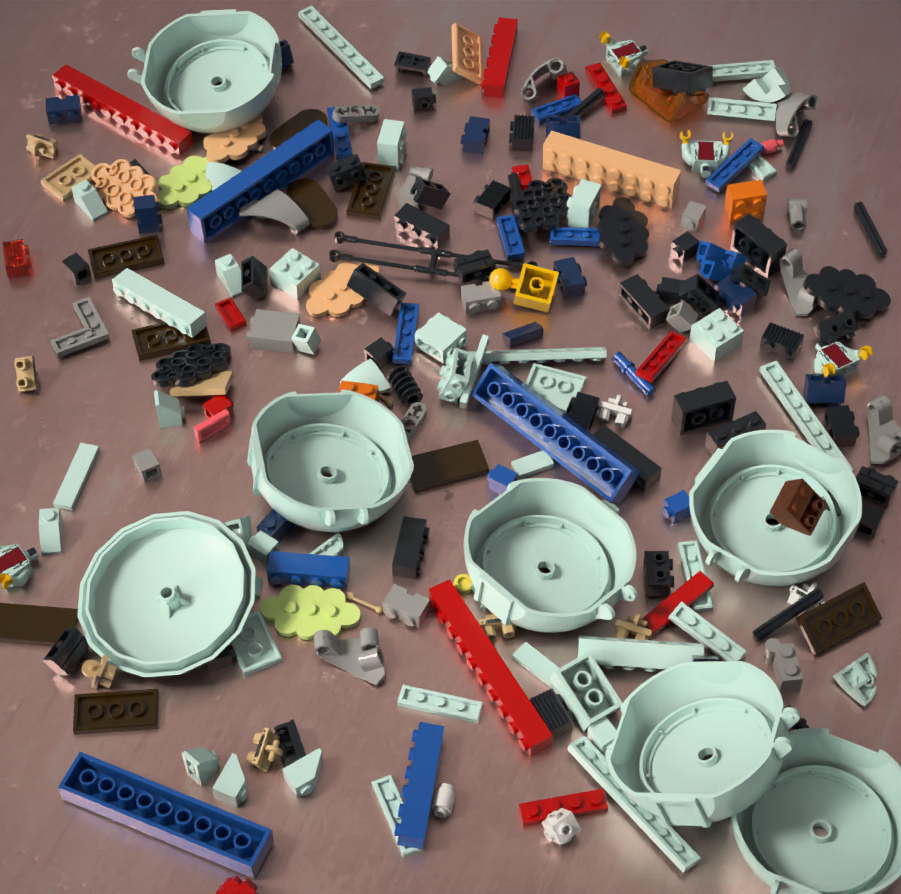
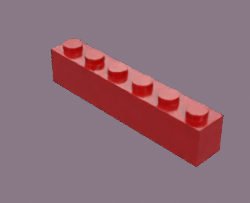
M499 17L498 23L494 24L493 33L495 35L491 37L492 46H489L490 57H487L486 67L488 68L484 69L485 80L482 79L481 89L484 90V97L504 99L518 33V19Z

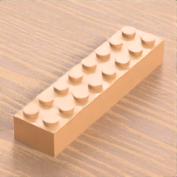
M554 131L550 132L543 144V169L580 181L584 179L598 183L603 188L670 209L678 197L681 170Z

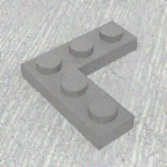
M90 297L73 302V307L84 328L51 340L58 358L110 338Z

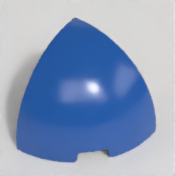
M700 241L697 251V261L701 264L700 273L704 277L715 281L723 280L730 274L731 269L742 263L745 264L748 258L738 252L725 250L715 244Z

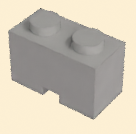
M489 281L482 282L480 286H476V284L461 286V299L466 314L501 308L500 290L494 289Z
M396 584L392 586L383 601V613L389 618L403 621L408 626L420 628L430 612L429 598L417 593L412 596L408 594L407 589Z

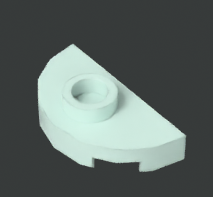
M338 532L310 554L340 556L344 548L342 536Z

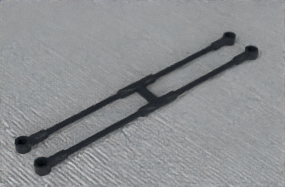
M338 231L334 234V241L337 244L344 242L363 243L415 251L420 254L431 255L429 266H411L353 257L352 255L342 254L338 250H331L329 252V260L331 262H338L339 260L356 261L414 270L415 272L431 275L458 277L455 272L435 268L438 256L457 258L464 254L434 248H418L360 239ZM494 259L496 264L512 266L516 269H522L524 262ZM529 261L528 263H526L538 266L535 261ZM484 277L477 280L487 282L489 281V277Z

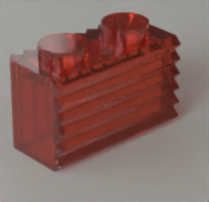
M22 238L20 240L3 241L4 262L8 278L30 275L29 268H32L30 257L27 258L30 255L29 246L25 245Z

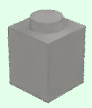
M690 201L682 214L681 227L698 232L705 219L707 206Z
M682 301L670 307L666 321L679 333L691 330V325L696 323L698 314L685 301Z
M150 448L132 455L135 468L144 483L162 475L160 464Z

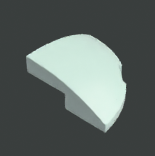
M208 162L205 173L206 180L209 181L210 179L213 186L211 190L213 191L240 173L241 170L221 163Z
M371 359L358 365L342 379L344 381L378 385L379 394L391 390L388 381Z
M868 652L833 676L845 692L863 706L867 705L876 693L877 687H873L874 678L877 677V671Z

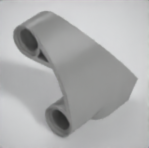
M553 58L536 68L522 88L521 94L527 102H533L537 99L538 92L535 81L544 74L550 72L552 80L557 79V76L568 73L564 61ZM528 90L534 91L532 97H526L525 94Z
M789 93L777 101L776 131L779 136L795 137L798 134L799 127L796 112L799 109H817L819 106L817 95Z
M279 190L271 192L260 200L249 202L241 207L239 212L240 216L254 215L261 219L268 217L287 224L295 234L310 225L309 219L299 206Z
M791 248L780 258V269L795 315L808 316L819 305L818 297L810 295L804 289L803 283L808 274L803 270V258L797 249Z
M882 395L867 404L872 464H885L901 454V428L893 420L890 400L887 396Z
M364 628L360 631V638L338 640L329 630H318L314 633L315 653L321 658L376 686L385 678V661L382 650L379 647L378 630L376 628Z

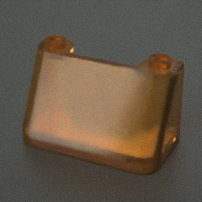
M667 60L639 61L629 82V91L665 122H676L707 102L709 94L706 91L695 92V95H686L684 92L673 93L672 90L661 91L660 88L653 87L652 67L668 62Z

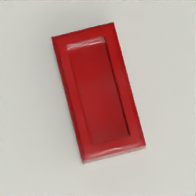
M231 297L215 303L217 312L231 332L247 325L246 319Z

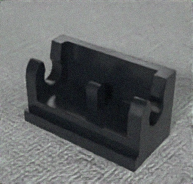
M399 51L394 66L398 72H400V68L423 72L424 77H428L427 70L431 66V59L427 56Z
M416 177V181L410 191V194L414 195L417 190L413 200L417 203L442 210L451 193L442 184Z
M744 263L731 269L730 274L734 275V277L730 278L729 281L734 283L738 280L758 293L757 299L767 296L771 284L769 279Z
M294 719L274 727V734L280 737L278 748L283 750L280 758L284 768L306 756Z

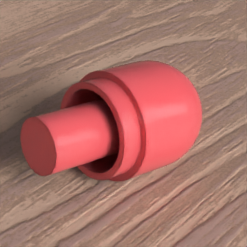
M770 139L761 143L764 145L763 154L774 153L779 147L784 146L782 139L778 141Z

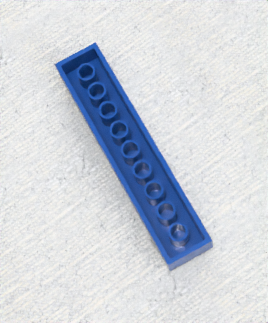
M317 120L233 176L227 182L191 204L187 208L191 233L203 243H206L244 217L239 215L241 207L253 200H260L275 190L282 191L290 183L301 178L333 156V130L320 120Z
M490 363L471 393L474 398L610 503H621L641 473L638 468L501 365Z
M79 752L58 786L62 799L251 878H255L274 842L272 830L83 752Z

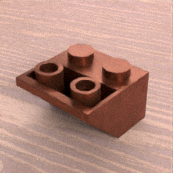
M803 478L785 481L770 513L781 525L811 536L827 503Z

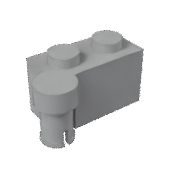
M412 165L410 175L398 193L399 206L403 207L408 203L420 209L421 205L424 204L413 200L417 190L414 195L410 194V191L416 181V177L431 181L433 169Z
M776 638L768 639L764 647V660L773 666L780 694L800 692L803 677L794 643L781 644Z

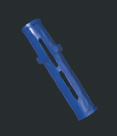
M620 351L615 353L612 361L621 368V372L624 375L626 374L647 397L652 396L656 388L649 381L635 375L637 369L632 361L630 362Z

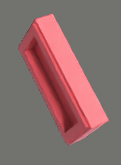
M225 409L194 426L197 441L200 443L230 426L229 412Z

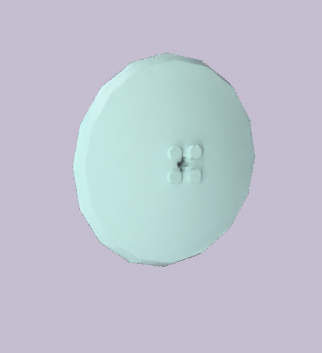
M190 511L152 514L120 529L95 553L80 583L78 619L88 645L101 657L103 655L108 656V663L117 666V669L142 677L184 674L214 660L240 634L255 601V567L243 540L220 520Z

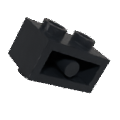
M358 154L326 166L327 173L336 192L368 179Z
M698 274L680 282L679 297L700 315L719 308L720 293Z
M850 309L819 322L813 328L819 341H824L827 345L835 342L841 343L840 340L844 338L846 341L856 336L855 332L860 329Z
M644 551L645 596H670V588H674V576H670V571H673V559H669V551Z

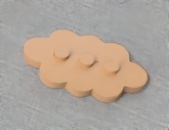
M259 114L256 118L238 128L212 133L205 137L203 144L205 150H207V160L222 164L228 159L240 160L246 157L248 150L256 148L258 140H261L266 135V128L262 124V115Z
M119 159L112 165L100 163L92 170L91 176L96 183L94 188L102 202H105L110 210L119 211L123 217L132 218L135 216L133 197L155 195V201H159L155 194L157 181L151 175L145 174L141 167L132 166L125 159Z
M353 262L340 263L336 270L325 272L322 280L311 283L308 288L310 299L306 303L307 313L316 318L323 317L328 313L333 317H343L350 312L351 308L362 306L364 298L346 286L354 269L359 265ZM364 263L379 273L378 265Z

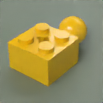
M524 263L519 279L512 277L507 269L497 268L490 274L489 282L496 290L505 291L509 287L516 289L513 304L549 313L559 272Z

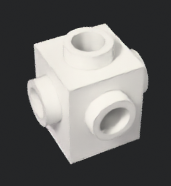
M564 808L551 812L547 819L541 822L545 828L544 834L546 838L560 845L569 842L572 836L581 831L573 813Z

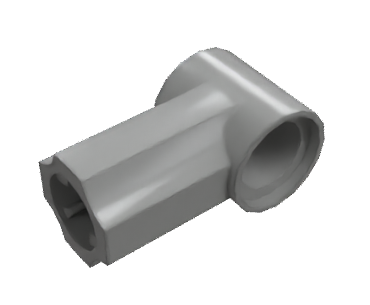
M789 198L787 213L790 214L791 228L795 231H801L807 225V199Z

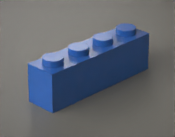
M270 551L266 571L268 582L275 584L287 583L298 586H326L336 589L347 588L350 575V558Z

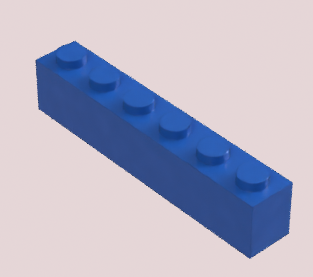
M419 722L418 730H413L411 742L416 743L415 748L410 747L408 760L412 761V764L407 766L405 779L409 780L408 785H403L401 798H405V802L399 805L398 817H402L401 824L396 823L394 836L398 837L397 845L423 850L444 726Z

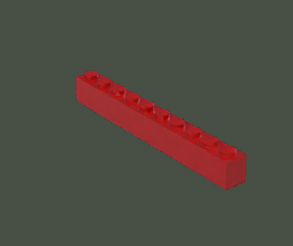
M67 64L52 75L54 86L57 90L68 95L79 94L82 104L92 107L95 111L101 112L106 117L112 118L119 124L154 141L157 145L163 146L172 153L174 152L181 156L193 145L192 133L189 130L171 122Z
M446 580L428 589L430 608L436 610L439 622L447 627L450 639L456 641L459 653L461 655L464 654L467 658V664L472 671L476 672L479 684L487 689L490 701L497 704L500 716L508 721L509 730L519 738L518 741L522 750L527 751L530 757L551 747L553 745L552 733L451 580Z

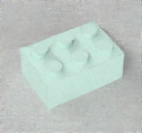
M590 652L555 670L550 677V680L583 732L588 729V726L605 716L608 718L618 712L623 704Z

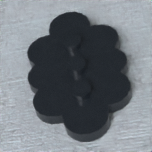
M550 178L546 182L533 180L529 182L527 189L520 192L518 200L513 204L512 211L519 217L518 226L521 230L535 233L540 228L545 230H555L558 228L559 222L566 219L569 210L567 202L569 197H572L567 193L568 185L565 181L559 178Z
M624 197L616 198L612 205L603 206L598 215L600 220L597 226V231L600 234L598 244L603 250L611 252V257L617 264L622 266L630 265L635 257L644 256L648 250V243L646 242L649 238V231L646 228L648 218L642 212L636 211L634 203Z
M825 266L818 274L808 275L803 283L806 292L818 297L819 304L825 310H838L842 313L850 309L853 315L856 314L863 319L872 318L876 311L886 310L891 303L889 294L880 288H876L873 278L866 274L856 275L849 269L839 271L832 266Z
M198 343L190 345L186 350L175 351L170 357L157 361L156 371L151 375L152 384L156 387H168L174 384L180 387H188L194 385L198 380L208 379L212 377L213 373L221 372L227 368V359L231 356V348L225 343H215L210 346Z

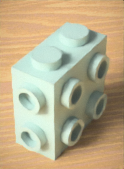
M439 312L414 334L416 347L443 364L446 362L448 355L453 353L455 347L460 349L467 343V329Z
M455 347L453 353L448 355L446 366H442L439 374L442 377L437 386V390H440V399L457 403L469 382L473 353Z

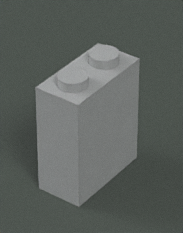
M256 309L255 316L251 317V330L247 331V341L250 343V349L294 353L295 345L291 338L298 324H300V315L297 313Z

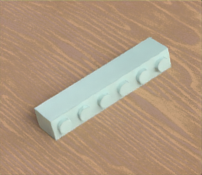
M128 268L112 279L113 291L117 296L125 298L131 304H135L143 311L151 313L155 318L163 320L169 326L180 330L183 334L193 338L208 325L204 311Z
M579 635L578 657L590 652L597 664L602 665V668L614 669L615 666H623L625 670H635V667H642L644 671L654 672L656 669L666 670L680 663L692 662L693 655L704 656V645L702 643Z

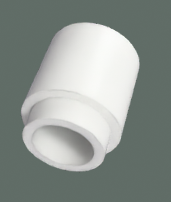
M441 783L436 788L430 807L435 816L444 818L451 815L456 798V789L452 785Z

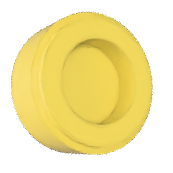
M460 574L454 579V586L459 594L466 595L472 591V581L469 575Z

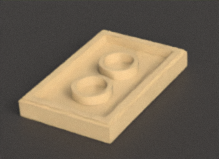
M79 154L43 178L41 184L64 202L73 196L71 187L84 180H87L89 183L94 181L91 173L96 165L82 154Z
M233 371L215 372L212 377L198 380L194 385L188 387H180L174 384L170 389V394L173 397L225 395L234 377Z

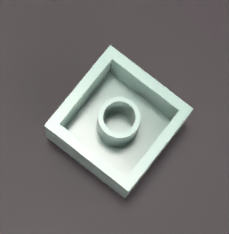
M384 119L377 141L378 164L396 166V170H399L400 163L403 164L404 151L406 152L408 147V141H405L407 129H405L404 121Z
M581 179L579 185L575 186L573 196L569 197L567 207H569L566 216L568 227H591L600 210L601 184Z
M292 248L269 269L270 282L275 287L298 300L308 291L311 283L321 279L320 264Z
M719 308L691 325L690 340L715 362L742 345L744 330Z

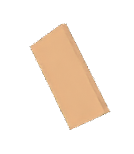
M454 23L452 25L453 72L480 85L483 79L481 36Z

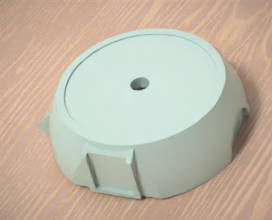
M236 9L186 14L164 27L151 40L147 51L140 47L132 49V56L145 64L143 73L137 69H130L127 76L143 86L151 103L171 122L185 129L200 133L225 132L250 122L261 114L271 102L281 78L282 55L280 42L273 27L265 19L250 11L237 12ZM218 82H223L221 85L214 86Z
M341 390L340 393L296 394V391L286 393L267 404L252 423L247 463L252 468L254 479L253 493L263 496L267 503L287 520L311 530L342 532L357 529L375 521L398 501L406 489L414 469L402 422L379 402L350 390ZM322 473H329L332 477H325Z
M758 430L735 436L728 441L723 449H717L695 478V485L689 494V506L696 535L708 553L705 562L707 565L711 566L717 563L724 570L734 575L735 581L738 583L747 581L763 586L780 587L811 580L824 573L841 558L859 526L862 514V497L853 472L841 457L833 458L798 439L797 434L792 431ZM803 478L829 505L831 511H823L811 536L785 527L780 523L771 526L766 522L767 519L774 518L770 510L785 481ZM828 490L837 501L842 513L841 516L836 515L834 504L827 493Z
M530 478L514 481L508 484L507 490L481 510H473L469 516L464 535V556L468 574L476 589L474 599L477 602H481L502 620V624L505 626L515 624L528 630L549 633L570 631L583 627L597 619L611 620L615 616V611L612 607L618 600L634 601L638 597L636 589L629 585L636 565V546L632 532L623 518L583 486L551 478ZM539 568H547L550 570V573H542L539 571Z
M743 661L684 662L651 677L633 691L623 702L620 708L622 716L611 749H607L605 753L606 761L611 775L625 794L640 807L658 816L664 826L683 825L709 828L713 822L726 819L748 808L769 789L781 769L785 755L793 747L792 741L788 739V729L799 721L801 714L795 708H785L776 684L762 670ZM707 755H713L708 760H702Z
M803 728L789 731L788 739L793 743L792 750L785 755L781 769L769 789L748 808L731 816L735 840L742 856L755 875L771 889L770 894H882L901 877L900 765L885 751L880 749L878 752L844 740L830 734L827 728ZM822 827L828 834L824 837L817 836L813 832V828Z

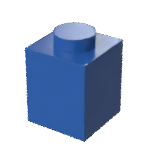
M497 464L495 469H491L487 475L488 489L499 494L504 493L507 490L508 484L518 481V473Z
M685 490L664 499L662 512L673 524L691 516L689 496Z

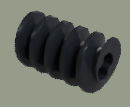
M406 365L395 367L389 373L388 381L401 404L405 407H410L413 403L420 402L423 394L409 368Z

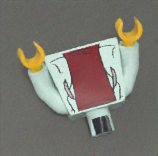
M602 31L599 38L602 44L607 45L606 58L618 74L622 77L630 72L635 73L642 66L643 56L648 54L647 47L645 45L637 47L632 40L615 41L610 38L611 36L608 32Z
M690 130L687 131L688 137H684L683 131H681L679 137L683 141V144H681L683 160L691 166L694 173H701L703 178L710 177L711 173H714L718 167L728 160L731 147L729 142L733 140V133H731V137L728 139L725 138L726 131L723 133V145L719 141H689L688 143V139L691 136Z
M820 341L815 346V349L818 351L814 360L815 373L822 375L824 378H828L829 375H843L846 377L857 371L860 359L866 360L868 356L873 355L870 346H864L860 350H853L845 347L840 342H835L828 346L824 341Z
M18 544L0 546V583H2V588L6 589L7 592L15 586H24L30 575H32L33 569L30 562L39 557L34 547L23 552Z

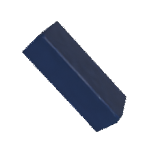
M533 322L502 333L511 348L542 337L544 329L537 322Z

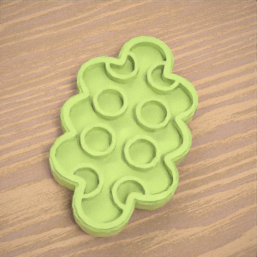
M190 156L184 160L183 165L172 167L170 174L164 175L159 179L158 187L160 192L157 194V197L159 198L161 208L171 209L178 204L183 207H189L200 198L212 192L211 188L213 186L210 179L209 181L206 180L205 174L206 166L209 162L207 156L205 158Z
M288 585L281 590L279 597H268L260 605V612L266 621L275 623V630L279 635L292 637L297 634L303 640L314 639V633L318 630H329L338 637L342 629H351L357 626L361 619L359 608L355 604L346 603L345 595L341 590L329 588L324 591L316 585H310L304 589L298 585Z

